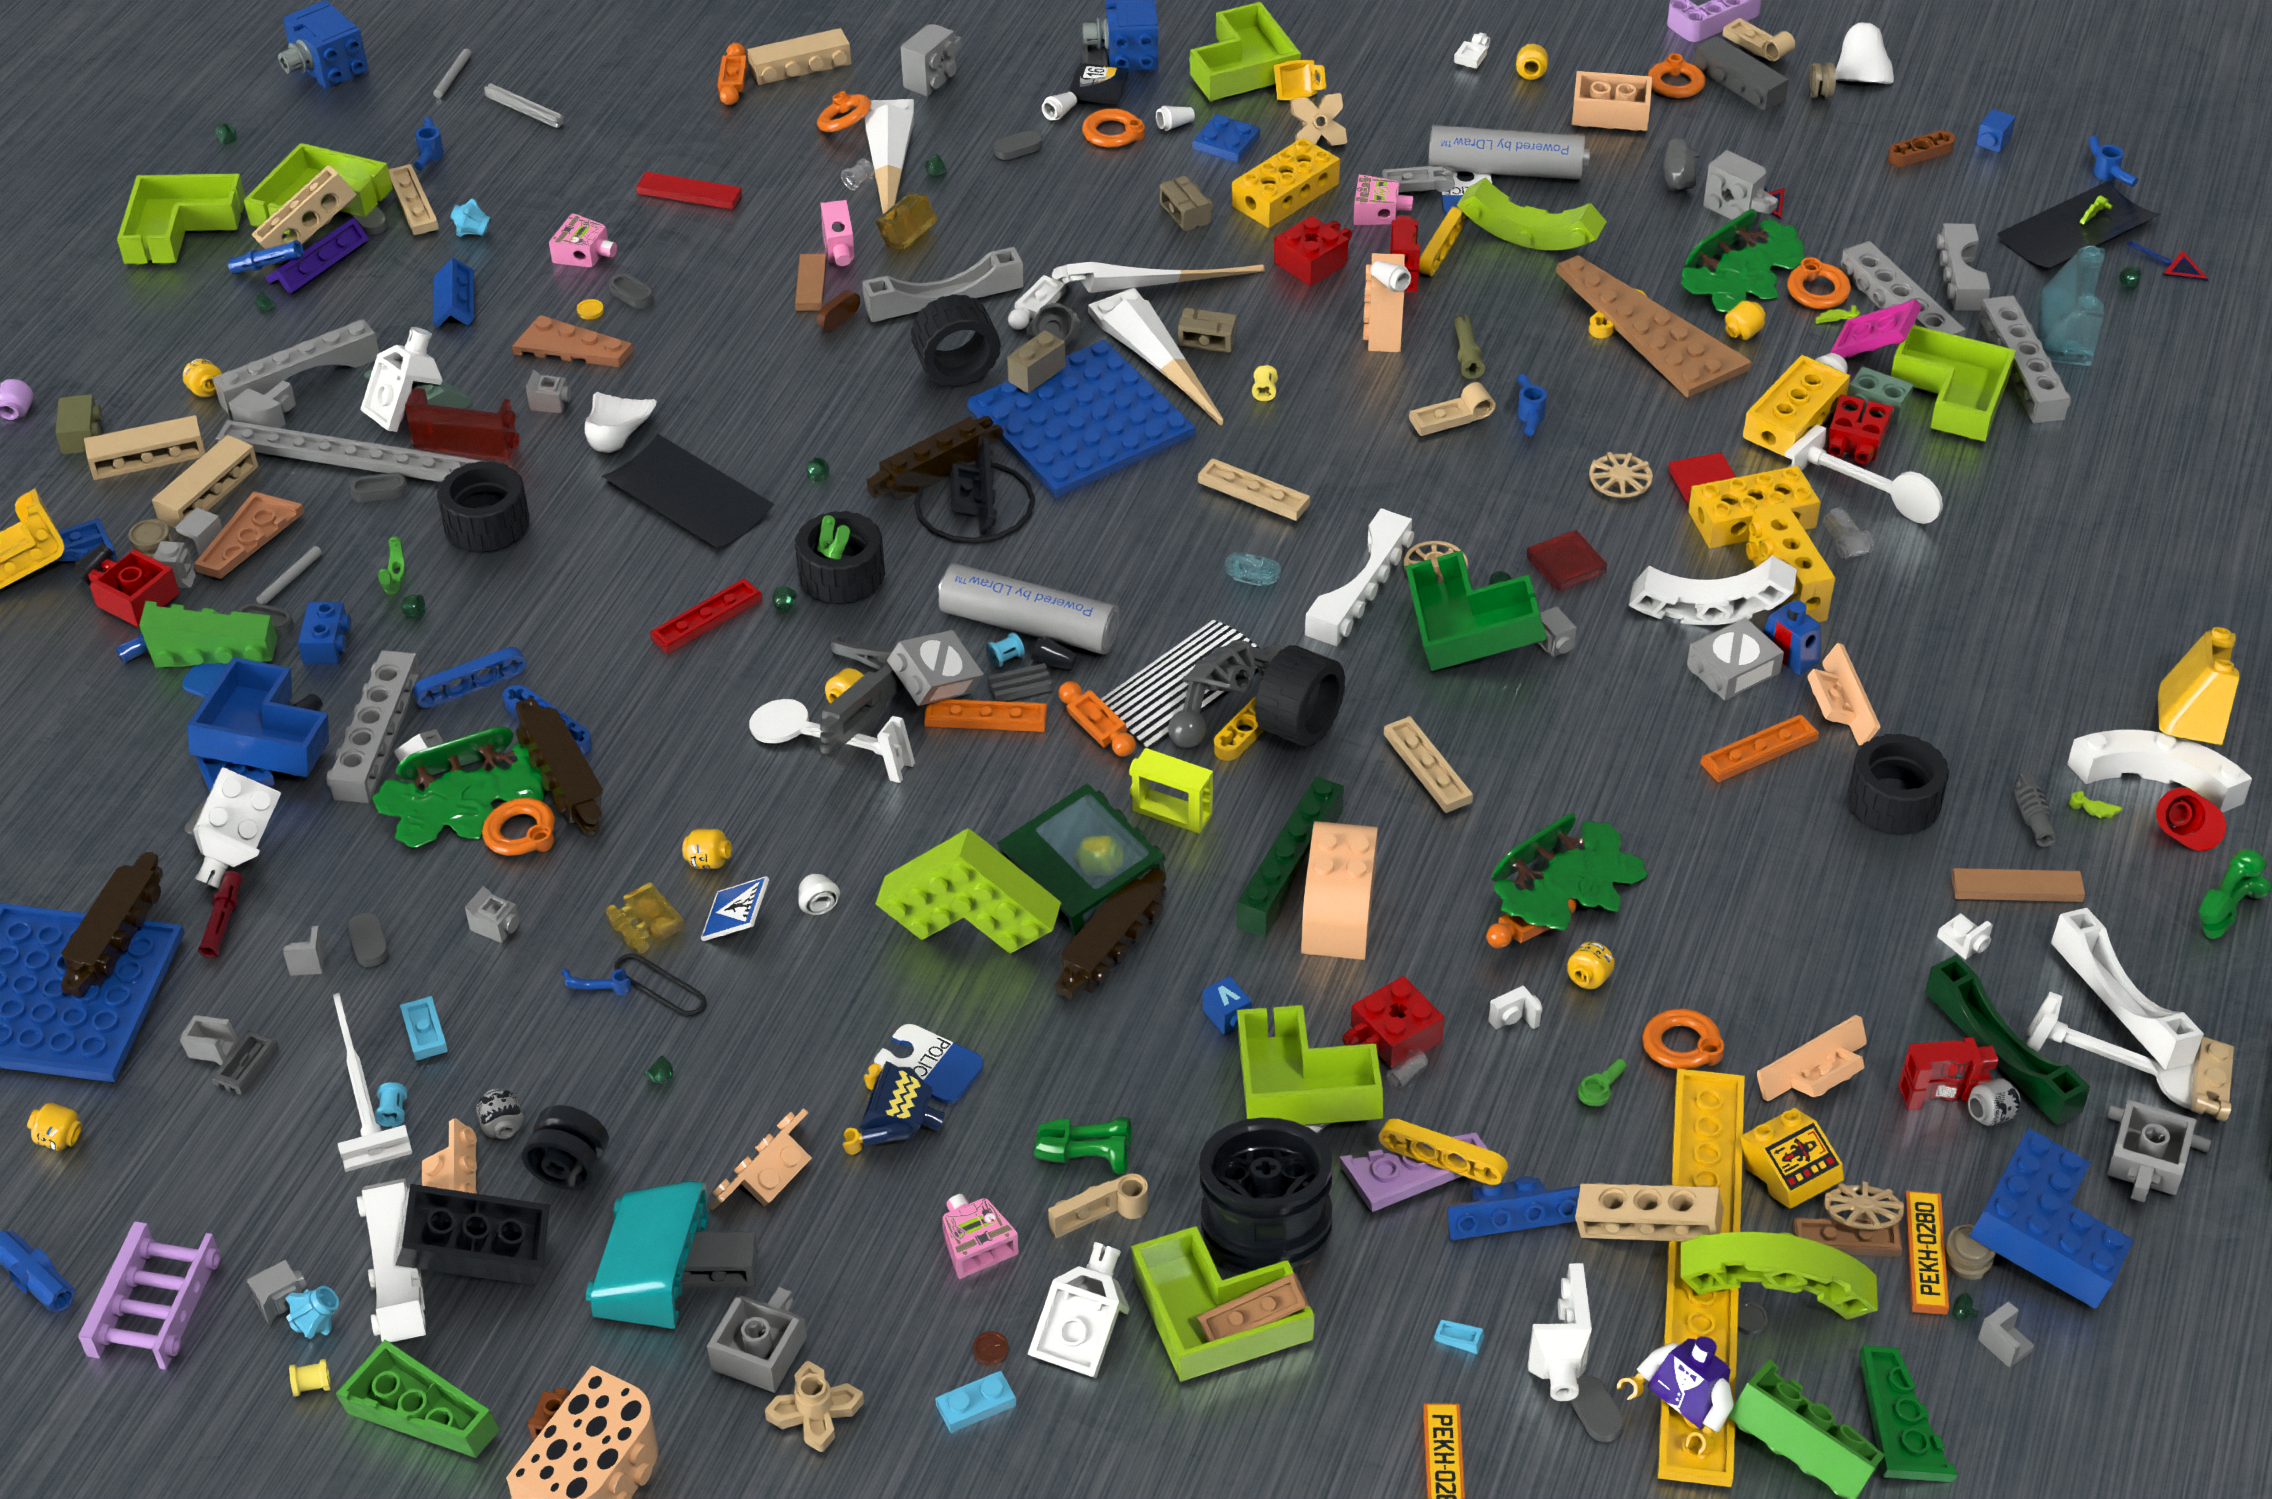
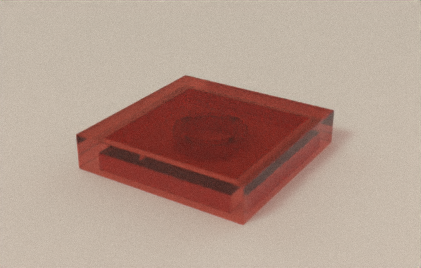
M1577 530L1527 548V557L1557 591L1607 572V563Z

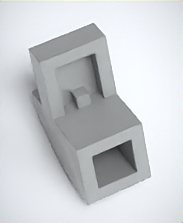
M283 380L265 395L247 388L230 401L229 406L233 421L280 428L286 424L284 414L296 406L292 385Z

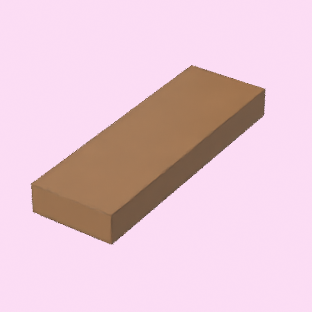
M800 254L795 298L796 311H820L823 307L827 263L826 254Z
M1794 1218L1793 1220L1794 1236L1826 1244L1848 1255L1900 1257L1902 1253L1899 1222L1888 1228L1867 1230L1844 1225L1835 1219ZM1855 1221L1857 1223L1871 1224L1870 1221Z
M1292 1273L1197 1317L1208 1342L1280 1320L1309 1307L1310 1304L1297 1274Z

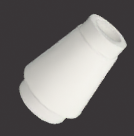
M1072 92L1049 96L1042 104V112L1049 120H1059L1076 105L1077 98Z
M1162 106L1161 109L1156 111L1155 118L1160 129L1169 131L1193 122L1195 115L1192 107Z
M1376 261L1371 267L1372 276L1393 292L1404 291L1411 282V274L1405 266Z

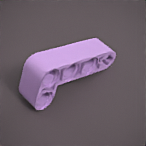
M1670 0L1667 26L1684 39L1698 42L1722 32L1726 25L1738 18L1748 21L1759 16L1762 0H1711L1699 6H1696L1689 0Z

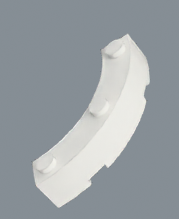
M1773 555L1764 563L1746 573L1716 580L1682 578L1648 566L1633 582L1628 606L1659 619H1662L1664 616L1681 619L1680 623L1720 625L1734 623L1745 617L1750 619L1753 613L1764 609L1769 611L1784 602L1794 592L1797 569Z
M2144 730L2102 731L2074 739L2067 764L2085 784L2103 779L2121 777L2122 773H2138L2144 779L2156 780L2167 784L2177 782L2189 787L2190 790L2195 791L2213 803L2222 813L2244 804L2252 778L2237 764L2201 744L2166 733Z
M405 1178L364 1186L362 1189L363 1196L357 1197L360 1217H367L374 1268L368 1270L371 1290H376V1314L371 1315L374 1336L381 1335L382 1342L386 1339L390 1343L426 1335V1319L423 1312L425 1310L421 1269L395 1265L403 1203L408 1191Z

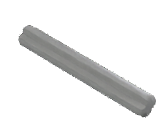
M489 83L484 88L487 98L552 127L559 128L564 124V116L556 111L492 83Z

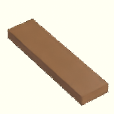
M1953 868L1951 874L1955 899L2083 902L2085 898L2081 871Z

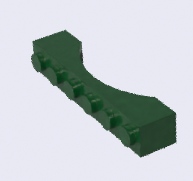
M1315 776L1237 901L1236 928L1266 938L1280 914L1290 885L1310 850L1314 821L1336 823L1343 811V785Z
M1957 954L1931 967L1925 993L1969 1037H1974L1978 1047L1990 1045L1994 1047L1998 1057L1997 1066L2057 1126L2083 1112L2090 1086L2068 1064L2044 1057L2021 1040L2005 1023L1993 1006L1979 976Z

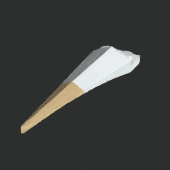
M914 99L871 100V108L864 116V125L887 232L891 228L901 173L914 126Z
M1099 262L1067 264L1055 268L1053 271L1055 280L1063 279V283H1073L1081 280L1087 291L1094 293L1265 272L1264 264L1209 270H1162L1118 266Z
M1135 288L1088 305V313L1103 331L1144 358L1185 392L1219 425L1223 424L1221 414L1149 301L1144 300Z

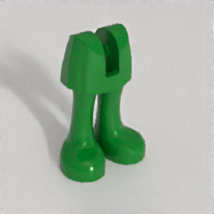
M2249 849L2237 851L2228 864V869L2218 890H2207L2198 910L2200 920H2202L2203 933L2206 937L2210 939L2219 938L2232 926L2237 917L2236 906L2244 896L2253 899H2263L2272 890L2270 882L2260 875L2266 869L2267 863L2259 853Z
M1118 1117L1106 1123L1079 1126L1071 1125L1069 1118H1064L1038 1125L1037 1141L1035 1142L1033 1154L1036 1159L1068 1163L1071 1158L1099 1156L1110 1161L1112 1170L1117 1175L1127 1174L1128 1148H1131L1132 1142L1130 1117Z

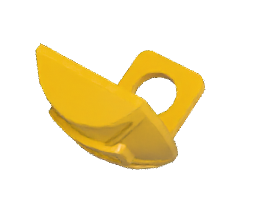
M1292 60L1274 65L1277 100L1306 98L1317 94V90H1326L1324 66L1314 65V60ZM1318 72L1320 75V83L1318 80H1316V74H1318Z

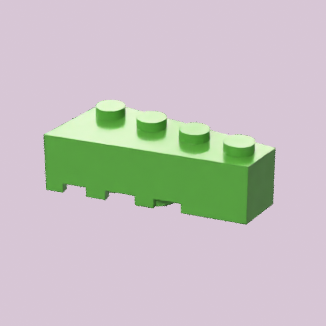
M1769 1359L1746 1384L1728 1418L1733 1420L1743 1432L1753 1434L1767 1443V1446L1776 1454L1785 1455L1794 1461L1807 1475L1816 1476L1828 1484L1835 1494L1843 1498L1857 1499L1885 1455L1850 1425L1841 1424L1839 1426L1834 1421L1835 1418L1832 1410L1822 1402L1817 1404L1809 1401L1801 1394L1804 1387L1794 1379H1790L1789 1382L1784 1380L1776 1373L1779 1366Z

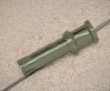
M1460 314L1455 317L1453 322L1460 346L1457 355L1458 360L1462 363L1461 373L1467 379H1477L1485 372V364L1481 359L1482 351L1475 343L1470 317L1464 314L1465 321H1462Z

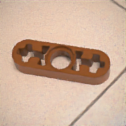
M1940 130L1892 144L1889 147L1887 161L1893 166L1905 167L1949 154L1953 151L1955 136L1949 131Z

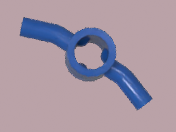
M431 117L424 118V126L415 132L419 158L414 163L417 170H423L429 161L438 160L444 154L440 130L435 127Z
M2091 136L2088 139L2090 149L2096 157L2093 174L2097 178L2107 181L2117 178L2131 187L2137 184L2138 178L2121 168L2124 152L2120 147L2109 144L2101 146L2097 136Z
M1523 373L1517 377V381L1522 387L1519 393L1517 415L1521 421L1526 423L1524 433L1532 436L1538 423L1545 417L1547 392L1542 387L1533 385L1527 375Z

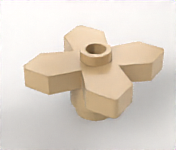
M1341 93L1324 95L1318 107L1307 97L1291 100L1292 115L1301 120L1303 127L1295 134V142L1303 137L1316 145L1321 136L1330 146L1347 143L1346 128L1333 121L1334 117L1343 109ZM1318 117L1321 121L1320 126H1318L1316 123Z
M806 1361L794 1375L796 1384L794 1394L776 1396L766 1407L765 1416L768 1422L780 1429L803 1424L805 1443L819 1452H823L835 1439L831 1418L853 1417L864 1404V1396L862 1391L848 1383L830 1388L829 1383L825 1380L824 1369L810 1361Z

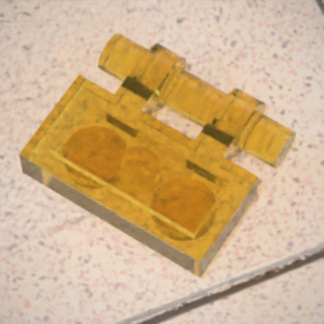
M651 882L623 896L625 907L618 909L616 905H610L605 911L606 915L610 918L609 923L617 931H621L624 934L625 942L631 948H636L639 953H644L649 948L645 938L652 935L659 943L685 929L684 919ZM637 918L640 924L634 927L630 921Z

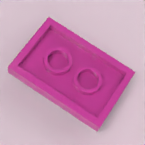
M1917 299L1848 319L1830 352L1838 354L1843 358H1852L1868 350L1876 351L1885 345L1899 344L1907 338L1922 307Z

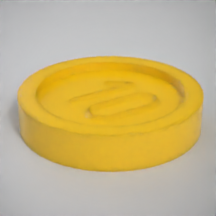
M587 299L577 305L578 316L585 320L599 318L604 312L602 302L596 299Z

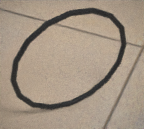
M972 461L966 466H976V461ZM992 463L991 468H997L1014 475L1026 486L1030 502L1027 513L1016 525L998 534L976 538L950 535L934 528L923 517L919 503L926 486L918 489L914 506L918 520L932 533L951 541L979 543L997 540L1018 530L1031 516L1035 496L1031 484L1020 473L1001 464Z

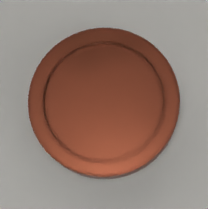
M984 1332L973 1343L975 1358L985 1365H995L1002 1362L1009 1352L1008 1341L999 1332Z

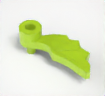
M2099 195L2094 204H2091L2085 212L2080 223L2084 225L2099 210L2104 208L2111 210L2113 205L2108 203L2109 200Z
M1852 305L1849 312L1841 309H1830L1827 312L1821 313V316L1815 319V323L1820 324L1839 321L1840 319H1852L1860 316V311L1857 310L1856 305Z
M2081 790L2073 793L2068 801L2072 809H2080L2083 806L2091 816L2096 815L2100 819L2103 817L2112 818L2113 815L2119 814L2122 811L2120 806L2110 805L2100 800H2089Z

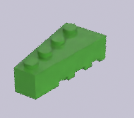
M151 601L145 602L139 624L155 668L194 666L202 663L228 664L233 657L257 662H269L273 660L278 637L271 615L231 611L229 615L220 614L211 608H203L202 612L184 610V605L172 604L171 608L158 607L157 602Z
M386 1339L336 1392V1396L347 1414L475 1458L500 1431L489 1409Z

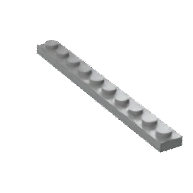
M227 420L216 437L218 443L226 435L232 436L253 445L254 451L258 453L382 473H398L407 477L442 482L447 474H450L458 467L481 461Z

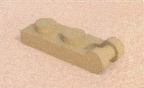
M2202 1038L2195 1057L2191 1098L2192 1112L2198 1114L2206 1112L2214 1115V1119L2226 1122L2231 1111V1103L2229 1101L2234 1046L2210 1038Z

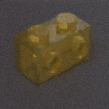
M908 193L878 218L876 224L886 247L905 250L910 248L917 238L926 234L930 227L938 220L926 194Z

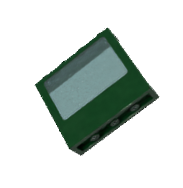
M1088 783L997 842L999 852L1061 902L1057 919L1074 936L1085 926L1083 914L1150 869H1162L1166 873L1164 866L1166 858L1161 849L1156 845L1152 846L1138 827L1133 828L1128 823L1120 809L1115 810L1109 804L1106 796L1101 791L1096 792Z

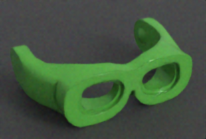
M826 515L822 519L817 550L829 558L841 560L849 538L850 529L846 525H840L837 528L833 541L835 519L831 515Z
M394 536L389 540L390 559L388 570L381 569L378 573L379 582L386 594H396L399 591L401 580L406 571L402 541ZM400 568L399 573H393L394 569Z

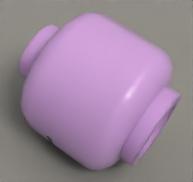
M7 379L1 382L0 416L8 420L25 417L34 400L32 389L21 380Z

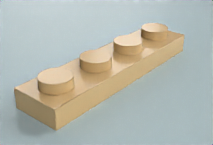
M408 164L389 169L394 193L413 235L426 234L430 231L438 230L437 219L412 165Z
M1213 458L1198 474V483L1295 521L1298 520L1310 505L1309 495Z
M1411 716L1384 726L1383 735L1445 813L1472 803V792Z

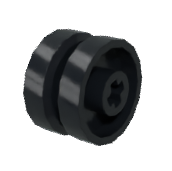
M550 1106L540 1112L534 1125L533 1134L529 1136L523 1148L521 1158L524 1166L530 1173L544 1183L561 1189H582L591 1183L599 1160L602 1159L607 1148L609 1135L600 1121L585 1111L571 1106Z

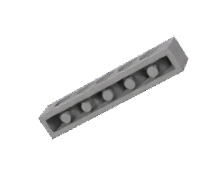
M1870 240L1843 250L1840 270L1880 309L1917 299L1922 308L1913 325L1964 337L1966 329Z
M2014 295L1983 299L1978 321L1991 344L2016 350L2009 379L2032 423L2065 420L2067 408L2071 406V396L2064 389L2060 375L2056 374L2050 357L2046 356L2041 341L2034 334L2032 324L2028 323L2022 306H2019Z
M381 650L377 662L372 664L371 677L369 682L363 686L362 699L360 704H356L354 708L353 721L351 725L346 727L345 740L342 747L337 749L334 767L329 769L327 773V786L331 787L334 800L370 804L413 696L412 688L421 676L416 653Z

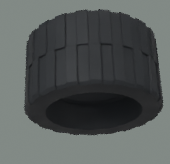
M957 294L942 296L928 303L925 308H922L913 321L911 341L925 373L928 374L929 378L941 385L955 387L975 382L989 373V370L994 367L997 358H999L1001 342L986 308L975 298ZM961 330L975 331L973 337L957 349L949 351L936 350L939 343L954 332Z
M493 461L468 463L447 474L439 484L437 498L444 531L447 534V538L457 547L477 552L494 551L516 542L526 532L530 516L523 480L517 471L508 467V465ZM494 504L485 508H475L481 505Z
M833 511L810 519L799 529V533L795 538L799 582L804 591L812 595L813 598L837 604L855 602L861 598H866L882 584L883 576L885 575L882 534L877 524L873 523L870 518L864 517L859 513H851L850 511ZM826 515H831L835 519L833 541L837 528L840 525H846L850 529L849 538L842 555H853V557L831 560L826 559L828 557L817 550L822 519Z
M1289 645L1285 649L1280 650L1270 661L1259 683L1255 704V717L1258 726L1266 732L1302 746L1309 747L1319 742L1333 725L1343 701L1345 674L1340 662L1296 645Z
M1884 734V736L1871 738L1870 741L1865 742L1861 746V749L1857 751L1848 789V803L1851 805V810L1863 823L1884 833L1905 835L1925 830L1938 819L1949 778L1948 763L1943 758L1942 753L1935 749L1932 744L1915 736ZM1886 778L1899 779L1914 785L1917 789H1897L1885 785L1879 780Z

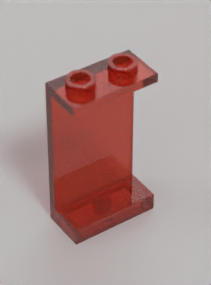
M414 388L405 404L414 448L509 460L513 450L519 446L520 437L519 433L515 430L516 415L512 411L510 399H504L498 413L428 405L425 389Z

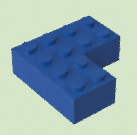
M233 657L187 724L189 754L202 756L207 759L212 758L234 764L258 767L264 770L288 773L294 776L308 777L329 743L328 713L287 705L292 698L291 668Z
M2028 1128L2008 1161L1969 1237L2097 1309L2113 1285L2134 1240L2070 1204L2091 1162L2048 1139L2046 1136Z

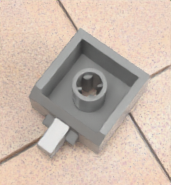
M936 24L924 26L901 45L903 87L928 97L956 73L955 53L962 46V37L955 36L952 30Z
M1728 150L1724 151L1709 164L1704 207L1732 220L1750 209H1755L1757 218L1760 213L1767 215L1772 213L1777 208L1778 199L1764 191L1766 180L1765 167Z
M2128 1099L2119 1125L2107 1175L2134 1183L2131 1199L2145 1202L2149 1188L2176 1195L2187 1162L2197 1119Z
M778 1287L768 1303H761L741 1295L737 1296L707 1345L711 1370L775 1393L807 1338L805 1318L792 1314L789 1311L793 1305L792 1292Z

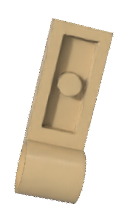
M1741 18L1723 28L1724 37L1770 61L1780 59L1795 48V40L1789 32L1782 31L1772 36Z
M1474 382L1463 389L1460 398L1409 411V420L1419 435L1423 436L1486 418L1492 414L1496 404L1484 386L1479 382Z
M1126 1174L1111 1182L1107 1181L1099 1186L1089 1187L1083 1193L1068 1200L1057 1202L1053 1207L1048 1208L1049 1230L1056 1239L1117 1210L1123 1217L1128 1219L1142 1217L1148 1210V1184L1146 1179L1139 1174Z

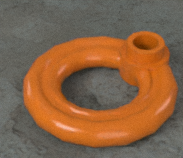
M1672 53L1665 61L1655 64L1647 74V76L1652 77L1651 89L1664 97L1675 99L1689 98L1697 95L1704 88L1706 81L1702 70L1691 63L1685 62L1683 56L1678 53ZM1665 74L1674 76L1684 74L1691 81L1684 86H1672L1666 84L1661 78Z
M845 91L838 92L832 97V104L825 108L818 116L817 126L821 131L828 133L846 129L860 121L869 112L872 102L866 95H849ZM852 107H856L846 116L832 120L837 114L847 112Z
M1103 109L1090 114L1082 124V133L1094 145L1105 148H1118L1126 146L1133 141L1143 139L1145 137V125L1141 119L1129 111ZM1117 121L1125 125V131L1117 135H1106L1099 132L1097 127L1103 122Z
M1813 257L1803 259L1801 265L1790 273L1787 280L1788 291L1795 301L1813 309L1837 307L1847 300L1851 291L1850 281L1842 270ZM1821 276L1832 281L1835 289L1827 295H1816L1808 292L1804 288L1803 282L1804 280L1812 282Z
M516 798L502 803L491 811L484 821L482 836L486 846L498 854L518 856L534 850L546 852L551 849L554 842L555 817L552 809L541 800ZM527 814L536 819V825L528 830L525 837L508 839L501 834L502 825L511 817Z
M1680 1008L1661 1012L1645 1025L1642 1034L1644 1050L1652 1060L1668 1068L1696 1069L1703 1065L1713 1066L1718 1064L1724 1056V1042L1721 1039L1719 1028L1711 1018L1698 1011ZM1685 1026L1696 1030L1701 1035L1696 1049L1678 1052L1664 1045L1662 1035L1667 1029L1672 1027Z

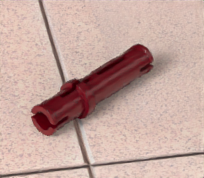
M227 871L223 874L219 892L215 893L212 899L213 909L202 942L198 948V952L207 958H216L219 954L231 913L236 910L239 902L237 895L244 879L241 874L234 871Z

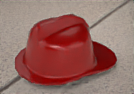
M2185 787L2169 790L2160 798L2157 803L2156 818L2159 826L2169 836L2196 851L2212 849L2223 840L2226 833V820L2222 811L2213 803Z

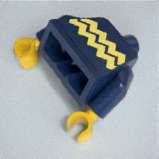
M886 1061L881 1069L879 1064L873 1063L868 1068L870 1075L865 1074L863 1076L865 1086L872 1090L860 1125V1128L863 1129L862 1133H859L855 1128H847L844 1132V1137L848 1142H844L842 1145L847 1154L854 1155L862 1150L863 1143L868 1146L891 1141L913 1140L921 1125L938 1132L945 1113L928 1106L933 1089L911 1067H897L891 1062Z

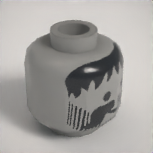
M1993 1079L1972 1088L1968 1099V1109L1971 1116L1983 1125L1995 1126L2010 1121L2019 1112L2020 1094L2005 1079Z
M492 1089L486 1092L476 1105V1114L483 1133L490 1138H510L520 1130L524 1123L520 1102L515 1093L509 1090Z

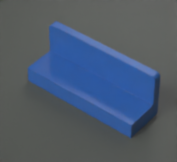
M454 257L433 278V325L439 327L449 316L456 318L467 326L474 320V270Z

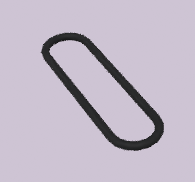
M625 954L615 962L614 970H617L622 961L635 958L701 998L702 1002L699 1008L685 1011L629 976L626 977L631 980L632 985L685 1016L696 1015L703 1011L706 1006V998L700 991L638 954Z

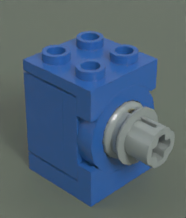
M327 0L283 17L289 49L279 53L278 59L287 74L299 70L301 73L307 71L311 76L317 78L318 83L325 89H328L369 71L360 29Z
M1105 0L1106 17L1104 20L1097 18V23L1082 24L1083 45H1098V50L1101 47L1108 49L1109 66L1128 68V71L1158 70V22L1155 0Z

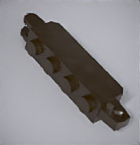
M985 415L976 420L970 416L879 462L880 471L867 479V491L873 498L891 492L896 498L903 500L917 493L920 487L926 486L927 488L950 476V469L953 463L966 466L968 463L975 461L982 440L988 439L989 445L1002 437L1004 430L1000 425H993L994 422L989 416Z
M534 698L516 702V713L520 722L519 728L516 729L517 739L521 746L527 748L533 768H538L541 773L544 788L547 791H551L554 796L557 811L560 814H564L569 824L576 822L579 829L582 830L581 832L586 836H594L599 833L600 825L598 821L601 820L602 814L600 809L603 789L558 710L552 707L541 708Z
M153 851L145 852L139 856L140 858L136 860L133 866L124 865L115 870L61 952L67 966V971L61 982L64 993L81 997L92 984L102 986L107 976L114 971L116 962L123 951L128 949L137 929L144 924L146 915L151 907L158 902L161 895L159 882L163 876L162 868L157 866L159 859Z
M1151 869L1141 880L1136 878L1111 895L1062 951L1063 969L1061 976L1056 982V992L1073 1000L1083 990L1092 993L1099 984H1103L1107 980L1111 969L1117 962L1121 963L1125 959L1129 948L1135 942H1139L1142 939L1146 928L1152 921L1156 922L1160 918L1163 911L1161 900L1166 894V886L1163 885L1166 881V873L1162 869Z

